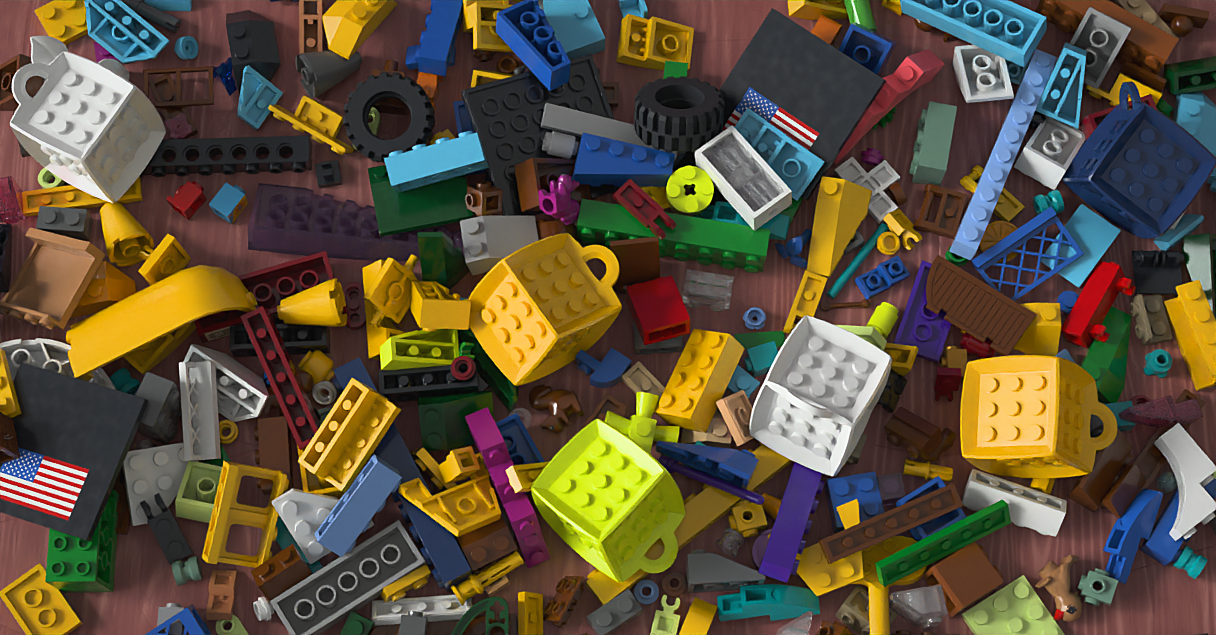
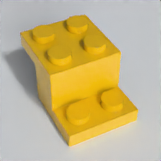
M463 0V32L473 33L474 50L513 52L496 33L497 13L513 6L509 5V0Z

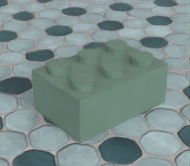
M929 101L927 109H922L916 128L918 134L913 146L914 157L909 168V174H913L911 183L940 186L947 170L957 106Z

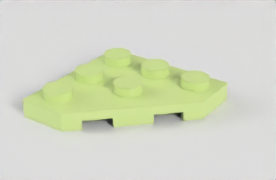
M1024 575L961 615L974 635H1065Z

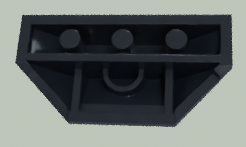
M250 10L226 14V29L232 66L240 95L245 66L249 65L269 82L281 66L275 27L272 21Z

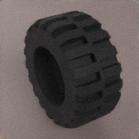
M380 72V76L370 75L364 83L360 81L356 85L357 89L354 92L351 91L348 95L349 102L344 105L345 117H343L346 134L357 150L372 161L385 164L384 158L389 157V153L403 150V153L412 151V147L426 144L428 140H431L433 136L432 130L435 127L434 108L424 89L410 77H403L400 73L396 72L393 74ZM385 98H398L407 104L411 112V123L407 131L400 137L392 140L378 138L371 132L368 125L370 110L377 102Z
M672 76L666 79H656L653 83L649 82L642 87L635 96L634 130L646 145H652L654 149H663L665 152L671 153L672 151H677L678 153H685V151L695 152L723 132L724 98L714 85L711 86L710 83L699 81L697 78L689 79L684 76L674 78Z

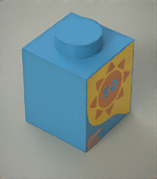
M225 183L209 205L213 213L232 225L248 204L245 196L246 192L237 185L231 186Z

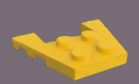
M480 453L475 454L480 469L469 476L471 478L470 481L434 496L430 494L419 477L399 485L398 492L457 537L497 521L501 516L494 488L491 487L489 481L490 475L485 468Z
M857 499L836 507L845 529L860 523V508ZM817 543L803 549L802 555L797 553L795 558L800 561L796 572L817 597L864 579L862 550L828 564L820 544Z

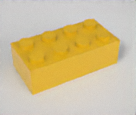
M693 329L654 412L669 426H679L680 428L706 433L718 407L716 402L722 399L745 348L730 334Z

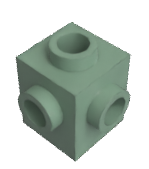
M1095 568L1094 572L1089 570L1087 576L1082 574L1078 589L1082 590L1081 596L1085 598L1084 602L1098 607L1100 603L1110 606L1119 580L1110 578V573ZM1098 584L1101 590H1095L1093 585Z

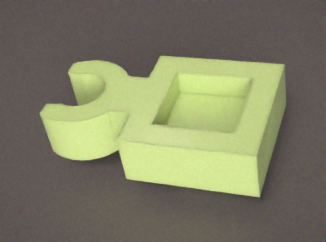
M663 595L660 602V607L663 611L656 610L650 635H676L680 615L673 613L679 608V598H676L673 606H669L666 603L667 595Z

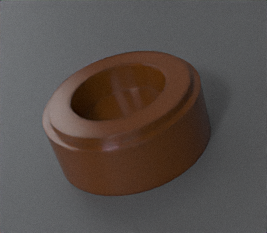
M895 181L890 184L888 190L894 202L899 206L906 203V195L899 183Z

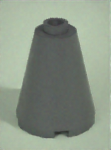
M331 50L301 53L296 56L295 63L297 72L302 73L303 79L300 81L309 97L315 98L358 71L360 64H362V57L356 51L348 60Z

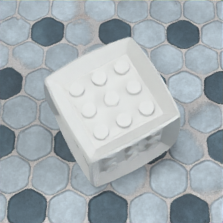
M64 51L49 65L43 63L27 64L21 67L13 77L12 93L19 106L10 121V127L20 144L38 163L72 186L105 201L117 202L131 187L153 157L166 133L164 123L158 111L138 87L103 65L77 54ZM32 76H40L45 79V82L32 98L26 92V82Z
M808 315L804 316L779 350L757 395L750 418V435L796 463L829 476H836L856 447L872 410L885 388L891 369L892 357L850 331Z

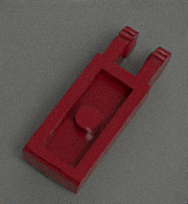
M631 179L613 194V198L647 229L649 228L659 239L663 240L666 234L655 223L658 218L671 230L677 226L674 220L664 212V209Z

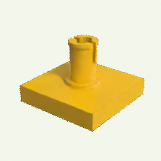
M167 234L155 250L148 245L143 247L147 251L146 253L140 250L139 258L146 262L138 271L150 285H153L183 270L191 260V257L175 237Z

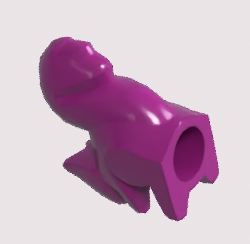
M561 174L557 184L555 180L550 181V193L544 189L538 191L540 209L554 218H561V221L566 225L574 223L579 217L580 204L577 200L571 198V192L580 183L567 174Z

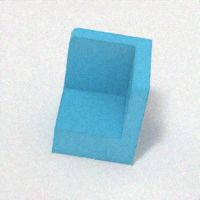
M618 0L623 18L627 14L648 19V9L645 0Z

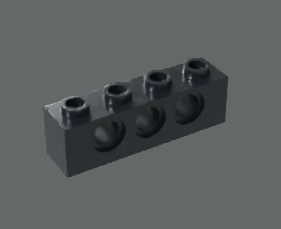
M276 324L289 355L307 354L309 350L311 352L319 350L324 354L330 353V329L328 326ZM230 326L229 349L233 356H258L245 326Z
M475 363L474 375L464 381L458 380L453 376L451 365L378 371L380 394L388 398L392 403L417 401L420 396L479 392L477 366ZM465 364L459 367L461 373L468 370V366Z

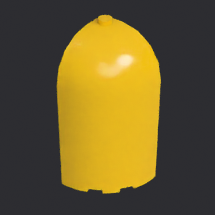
M198 265L183 269L71 325V329L66 333V341L68 344L71 343V350L67 351L74 376L77 379L88 381L94 378L93 371L207 315L227 310H241L249 313L256 309V298L252 292H248L239 277L222 267Z

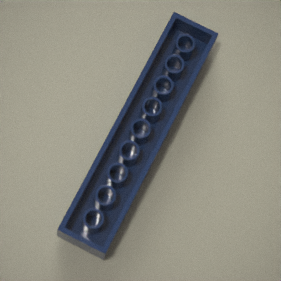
M360 357L333 370L336 378L332 380L340 396L352 378L377 391ZM393 422L371 457L375 454L396 468L402 476L400 485L419 477L430 492ZM398 489L393 493L391 492L395 503L401 502L398 508L406 524L411 522L413 525L409 529L417 545L422 544L424 546L420 550L428 567L434 566L435 569L432 570V573L439 588L445 587L447 593L451 592L452 585H459L472 574L471 568L453 534L398 492Z

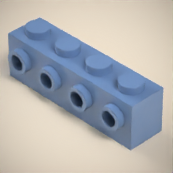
M373 454L315 532L317 542L340 557H343L346 552H350L354 548L359 534L365 532L370 526L371 518L374 514L383 509L389 494L398 489L401 483L400 479L402 478L399 471Z

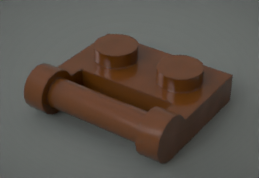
M926 184L924 201L919 218L915 220L914 229L954 239L967 194L934 184ZM938 196L941 197L935 222L932 223L928 221L934 197Z

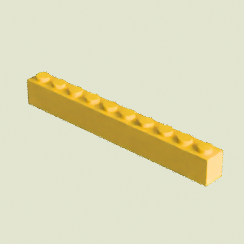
M759 442L761 446L755 451L752 449L748 450L759 461L747 490L755 492L793 461ZM707 484L703 486L704 490L698 495L693 493L684 500L685 516L674 531L678 543V551L732 510L736 503L744 499ZM659 538L647 550L644 556L650 560L660 558L664 553L663 541ZM596 568L587 576L589 580L586 581V587L600 605L603 606L628 588L631 589L650 573L639 569L630 578L619 583Z

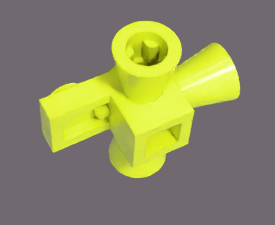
M636 392V415H632L627 419L607 411L604 421L630 437L648 453H651L653 441L677 443L679 437V426H657V420L651 419L660 396L655 394Z

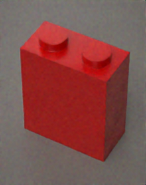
M672 275L658 277L655 280L636 283L626 287L627 304L644 346L690 334V317Z

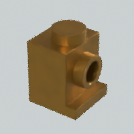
M958 346L945 347V354L940 358V367L961 368L962 377L960 383H963L967 365V349H960Z

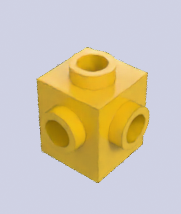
M747 500L736 503L735 507L731 510V516H728L731 530H736L737 536L744 535V538L758 535V531L764 530L767 527L762 505L749 503Z

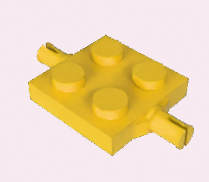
M411 254L404 266L400 265L395 259L388 257L363 298L373 305L376 311L369 322L373 327L378 328L384 316L392 322L399 324L408 310L412 280L419 281L413 273L414 267L420 260L415 255Z

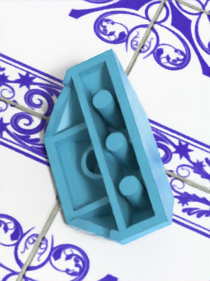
M84 0L88 35L123 64L155 59L170 42L121 0Z
M1202 91L1177 94L1172 120L1188 131L1216 156V105Z

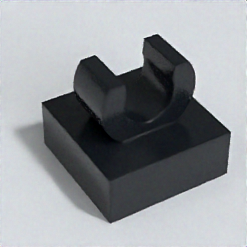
M338 160L315 164L319 189L342 185Z

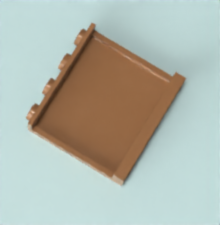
M29 228L25 236L35 242L9 287V291L5 294L3 300L0 301V314L4 316L9 314L20 321L24 318L34 325H37L39 322V324L51 330L53 327L64 329L106 254L90 242Z

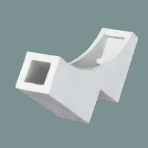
M1177 423L1154 442L1170 464L1177 481L1179 507L1175 523L1169 532L1175 541L1181 536L1186 540L1197 531L1194 526L1199 522L1205 525L1216 516L1213 513L1216 510V502L1203 488L1214 479L1212 474L1216 471V466L1184 428Z

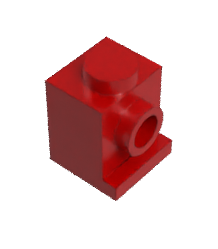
M188 181L176 190L173 198L170 195L166 198L170 207L188 221L207 200L203 193L204 188L196 181L192 183Z

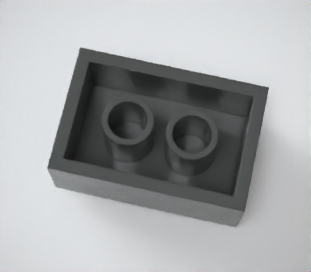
M146 372L135 396L145 398L149 402L137 431L142 436L168 445L170 439L173 440L178 432L177 424L180 418H182L181 392L173 381Z

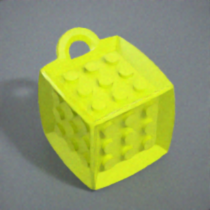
M600 419L593 420L553 457L532 484L531 493L534 502L550 527L581 557L615 581L622 583L639 569L648 573H660L668 569L675 561L678 553V543L674 531L685 516V506L680 489L670 473L650 453L610 424ZM660 538L664 543V553L656 560L646 558L644 554Z

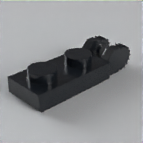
M158 493L154 495V500L162 513L153 516L151 508L145 500L140 502V505L148 518L147 522L171 565L172 562L178 561L193 552L171 510L167 508L161 495Z

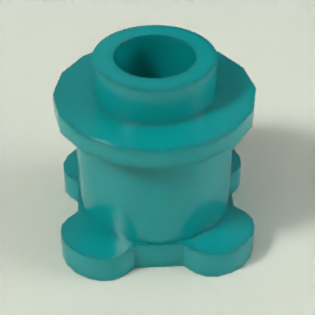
M1157 349L1152 353H1148L1145 356L1146 367L1143 369V372L1147 376L1166 377L1167 371L1173 363L1171 355L1163 349Z

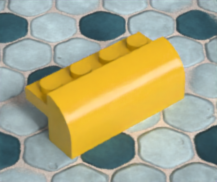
M352 378L297 462L313 474L325 478L342 492H346L401 409L376 390Z

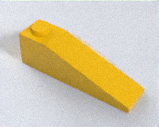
M822 176L815 209L807 271L824 277L832 275L844 254L845 248L850 240L854 238L861 221H864L868 214L872 190L845 179Z
M1060 303L1020 304L1035 313L1036 317L1013 349L1025 352L1026 355L1056 356L1061 331Z

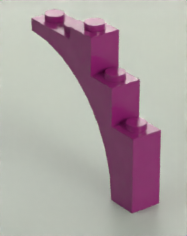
M488 407L465 416L471 435L496 488L527 567L530 568L551 559L537 516L526 493H515L514 488L509 483V477L505 470L514 464Z

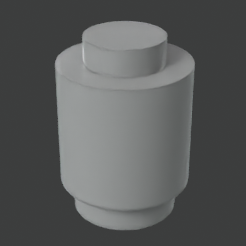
M552 131V133L546 132L542 145L543 151H547V154L566 159L576 155L578 142L575 141V136Z

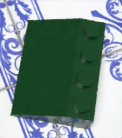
M386 165L368 168L380 237L474 218L473 212L467 209L465 201L467 195L465 175L397 193L391 186Z

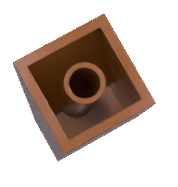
M976 542L965 546L937 563L923 576V579L951 619L1004 583L1001 579L1003 575L999 568L991 565L987 559L988 554L983 546L977 545Z

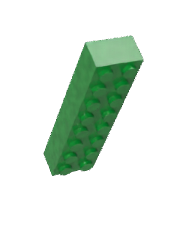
M582 199L577 222L578 242H581L583 245L596 244L610 249V241L657 237L621 205ZM667 212L665 213L677 225L673 230L663 224L660 218L655 221L666 234L663 240L659 239V258L669 256L682 262L694 260L701 265H711L712 263L721 265L725 269H734L736 267L742 268L749 273L763 272L770 229L758 228L754 231L750 226Z

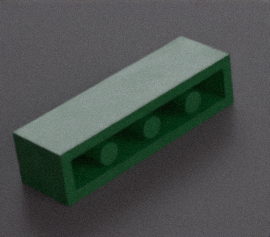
M1216 56L1165 64L1164 79L1167 82L1164 87L1173 95L1216 88Z

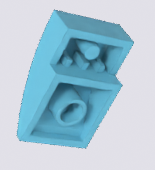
M1083 204L1079 206L1064 227L1084 255L1057 272L1078 288L1121 231ZM1063 235V236H1062V240H1063V241H1067L1066 238H1065L1064 235ZM1052 242L1044 254L1056 256L1058 243ZM1061 244L1059 257L1070 258L1076 254L1071 245ZM1041 257L1040 262L1054 269V259ZM1058 260L1057 266L1063 263L1064 261Z

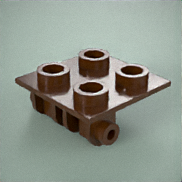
M565 576L558 582L555 589L557 593L544 609V621H553L552 624L559 628L566 625L571 615L567 610L571 612L574 610L570 607V604L576 605V601L579 600L584 591L582 588L584 585L582 583L583 576Z

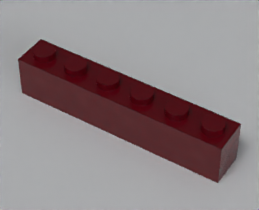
M261 306L240 317L299 449L305 451L321 425L270 311Z

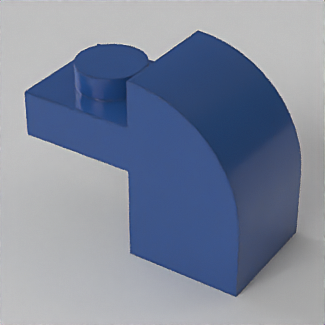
M613 348L609 350L601 362L583 350H580L575 357L576 364L578 365L577 368L586 375L592 374L590 385L602 389L611 388L621 382V377L631 368L632 361Z

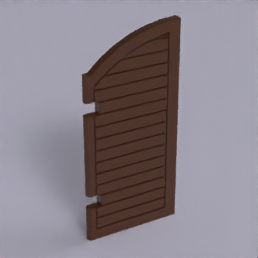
M937 255L933 261L926 283V308L937 315L943 310L947 313L944 316L945 320L982 343L987 338L993 341L990 348L1003 356H1008L1035 319L1036 314L943 257Z

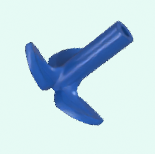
M805 229L800 236L790 239L786 243V247L781 243H775L780 256L783 259L790 257L791 264L800 268H807L808 262L799 257L798 254L801 253L803 246L812 237V231Z

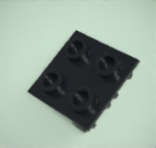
M1164 250L1132 251L1135 293L1178 295L1175 287L1183 284L1180 262L1184 261V254L1179 253V251Z

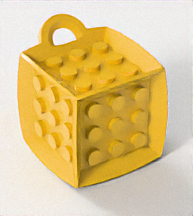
M569 233L553 235L533 242L502 259L478 283L468 298L471 301L469 326L488 356L515 386L545 377L575 360L580 350L587 351L608 330L620 313L622 305L612 288L619 277V262L614 253L608 248L601 245H589L583 248ZM598 258L605 263L607 270L601 280H598L586 264L588 260Z
M1013 355L969 361L966 365L960 408L962 456L980 470L996 475L1020 478H1060L1086 475L1092 472L1096 451L1108 447L1116 437V418L1106 405L1098 402L1094 378L1085 369L1072 361L1055 356ZM1091 414L1098 416L1104 425L1102 434L1096 438L1090 437Z

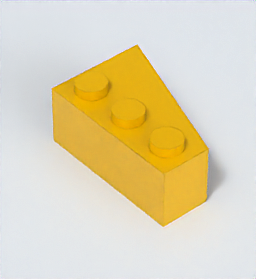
M412 280L409 308L422 330L435 332L437 329L468 330L471 301L467 299L460 300V295L457 293H453V296L450 295L448 288L435 281Z

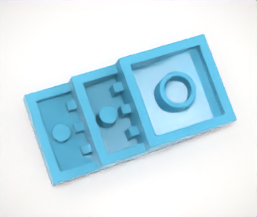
M747 108L734 128L790 188L792 198L798 201L824 161L760 115Z

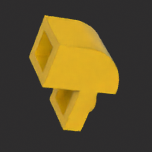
M695 597L679 635H707L718 606Z

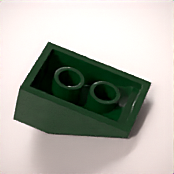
M492 390L420 396L418 410L422 447L428 452L449 450L475 443L465 416L488 407L494 419Z

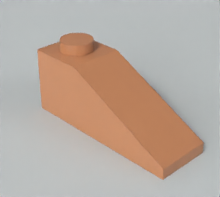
M299 0L300 54L324 51L325 29L322 17L326 13V0Z

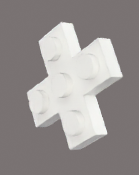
M853 157L834 170V174L838 179H845L872 190L868 212L878 224L884 221L883 218L889 212L898 209L884 191L888 189L890 184L899 181L900 176L886 160L869 173Z

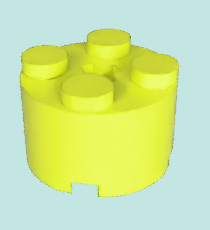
M685 166L676 170L670 176L666 186L668 205L677 214L685 216H695L704 212L710 205L714 193V186L710 176L704 170L694 166ZM685 187L688 189L693 187L695 195L689 194L686 196Z

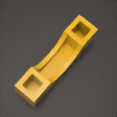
M379 260L362 268L364 295L386 262L385 260ZM365 300L369 359L381 361L380 346L390 337L404 334V331L396 329L392 321L385 316L378 328L369 324L376 311L373 305Z

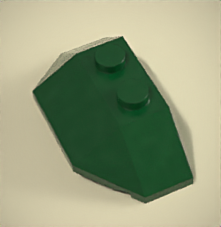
M457 329L458 343H474V347L471 348V355H475L473 362L476 363L477 372L507 410L512 412L517 403L519 386H515L501 372L485 352L471 329Z

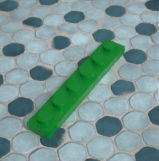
M1002 499L876 562L879 582L886 587L1010 524L1008 504Z

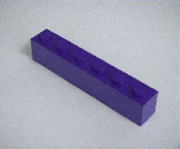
M794 462L758 573L786 583L790 574H796L800 561L795 558L797 553L802 555L806 543L802 536L803 533H809L812 520L808 519L810 513L814 514L819 500L814 498L816 494L820 495L825 483V481L821 480L823 473Z

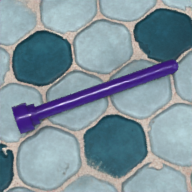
M663 454L658 460L669 473L676 472L758 505H762L765 501L762 495L680 464L678 461Z

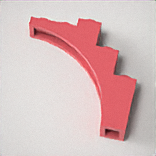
M927 49L907 56L893 74L883 77L886 83L834 160V163H840L862 137L899 102L919 87L933 80L945 64L932 51Z

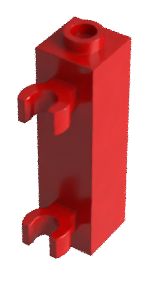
M1100 260L1097 263L1061 327V332L1068 343L1088 348L1093 338L1103 343H1106L1110 334L1105 332L1107 328L1101 325L1119 292L1132 296L1136 289L1135 286H1131L1133 281L1126 278L1119 264Z

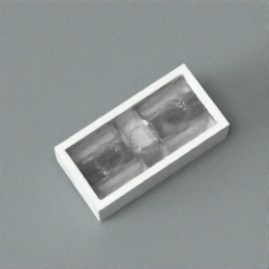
M733 125L695 151L696 166L710 176L713 185L754 231L792 204V191Z

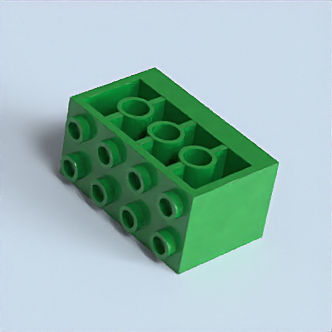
M113 489L111 491L91 542L49 529L46 583L64 593L113 592L117 547L115 527H117L118 513L116 511L117 503H119V494Z

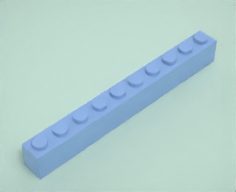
M1035 49L949 252L970 261L976 253L1057 57Z

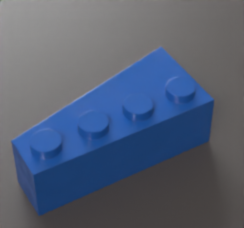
M523 0L497 13L496 33L549 91L569 82L571 62L560 41H557L552 26H549L543 9H540L538 5V0Z
M583 132L578 146L572 178L580 184H590L591 186L599 187L601 184H613L614 187H621L629 179L639 187H666L672 175L675 154Z

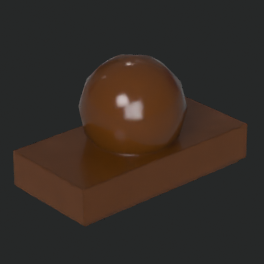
M1165 3L1158 16L1164 22L1171 23V31L1176 36L1185 37L1192 32L1193 27L1201 29L1204 27L1209 19V11Z

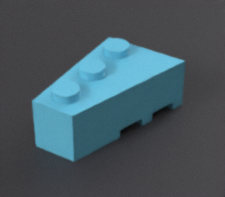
M1065 42L1035 111L1078 129L1086 65V50Z

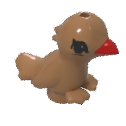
M1068 555L1062 558L1059 565L1052 560L1038 573L1042 580L1035 587L1038 589L1045 586L1056 602V612L1053 620L1073 622L1082 613L1081 597L1077 595V591L1073 592V594L1070 592V569L1072 565L1078 562L1079 556Z

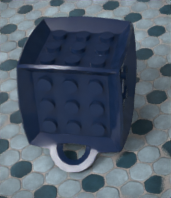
M1124 82L1120 88V104L1106 116L1085 141L1062 179L1082 200L1117 226L1140 238H1157L1164 235L1196 198L1216 166V157L1176 122L1145 102H1142L1134 82ZM1129 94H1130V97H1131V100H1132V106H1133L1132 109H1129V104H1128V96H1129Z

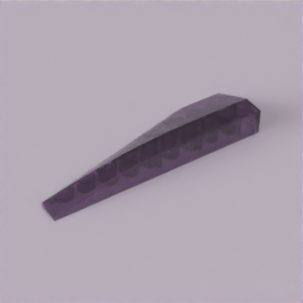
M259 183L248 225V250L304 256L326 251L328 258L386 261L389 257L396 261H407L411 254L420 259L418 232H443L453 241L455 248L460 247L463 249V255H465L461 230L455 233L449 231L447 226L438 225L436 227L380 237L375 207L370 205L360 207L355 201L348 199L345 202L334 200L333 195L324 193L323 196L313 194L311 189Z

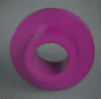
M867 148V151H861V161L873 166H878L883 161L884 156L880 155L881 151L874 148Z

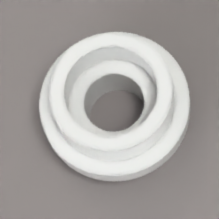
M322 381L314 386L312 394L318 403L327 405L335 400L337 390L331 382ZM321 389H327L329 395H324Z
M264 596L259 597L258 601L253 602L256 617L259 621L271 620V614H274V608Z

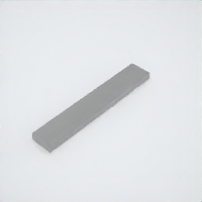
M550 103L545 104L541 127L579 137H582L584 132L653 148L652 145H646L637 136L633 124ZM672 151L675 154V160L677 158V151Z

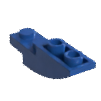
M1143 489L1137 494L1122 517L1117 519L1103 549L1104 552L1110 554L1105 569L1106 572L1110 573V578L1119 580V583L1126 584L1136 552L1138 551L1140 539L1149 540L1164 493Z

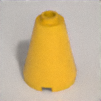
M107 202L103 205L99 214L107 256L112 264L115 262L120 267L131 266L141 262L142 259L139 258L140 250L146 253L147 251L143 249L145 245L150 246L152 249L154 247L152 236L121 203Z
M337 278L330 279L281 300L280 305L277 306L278 317L280 320L283 319L285 324L342 327L346 325L347 314H342L343 307L346 306L345 297L340 282H337Z

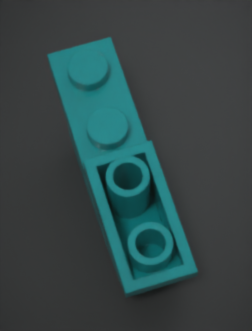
M716 201V205H709L704 212L694 216L749 226L729 202ZM779 213L759 228L770 229L769 239L786 240L791 219Z
M776 584L740 586V593L717 596L720 622L770 615L771 621L820 614L819 597L811 589Z

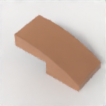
M212 570L208 587L207 620H232L237 587V570Z

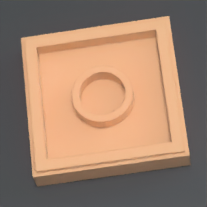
M741 390L716 402L737 446L754 438L749 433L753 408L745 391Z

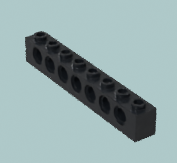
M309 135L162 140L152 159L139 177H142V175L164 177L166 174H175L182 177L189 174L209 176L212 173L234 175L236 172L258 174L259 172L266 171L273 174H279L282 171L303 173L306 170H312V142ZM292 153L290 158H282L284 154ZM240 154H245V155H246L243 159H241V160H236V157H237L238 155H240ZM262 154H269L266 159H259ZM216 155H222L221 159L217 161L212 160ZM175 156L173 161L166 162L167 158ZM192 156H199L197 160L189 161Z

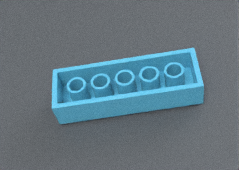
M900 0L902 13L1022 67H1025L1047 30V17L1009 0Z

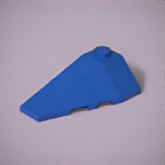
M658 441L656 445V452L744 489H747L759 461L752 452L747 450L739 451L737 449Z

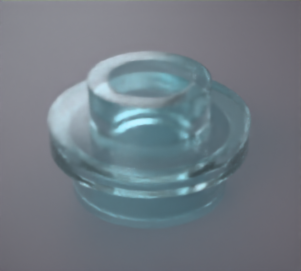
M1166 471L1157 479L1159 481L1157 488L1165 493L1177 487V481L1173 472Z

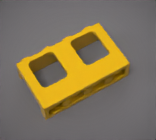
M1196 280L1176 286L1178 297L1164 301L1163 304L1168 322L1195 389L1200 391L1216 386V319L1200 281Z
M224 461L202 559L211 564L221 562L256 568L272 558L270 548L272 541H275L278 529L276 522L280 516L271 501L286 493L289 484L287 474L279 470ZM247 475L273 481L267 507L262 508L237 503V494L243 476ZM232 524L262 529L256 555H244L225 550L229 529Z

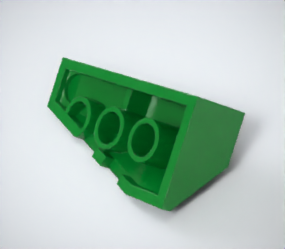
M1111 306L1101 324L1107 328L1105 332L1110 334L1106 343H1103L1093 338L1080 365L1094 378L1098 401L1103 404L1117 403L1125 387L1132 316Z

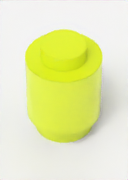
M882 302L880 306L876 307L866 326L874 327L884 338H887L898 319L897 314L899 311L895 306Z

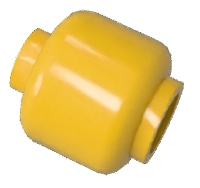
M309 350L298 365L300 371L304 370L311 374L314 385L322 381H329L334 375V371L331 370L334 366V361L319 350L313 352Z

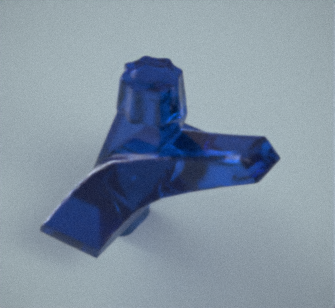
M231 57L227 58L226 62H222L218 67L214 66V77L223 84L229 96L237 90L232 77L233 66Z

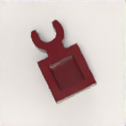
M936 368L933 382L936 401H939L942 395L948 396V402L953 400V391H958L962 377L961 368Z

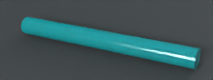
M880 224L826 294L829 298L834 299L877 245L878 237L888 231L889 228L886 224Z

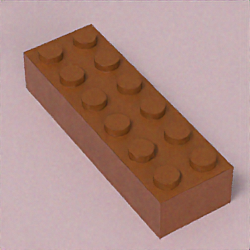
M1040 0L1035 12L1047 17V22L1058 26L1065 33L1075 34L1090 6L1131 27L1132 29L1115 58L1122 65L1125 61H1128L1158 75L1179 40L1108 0Z

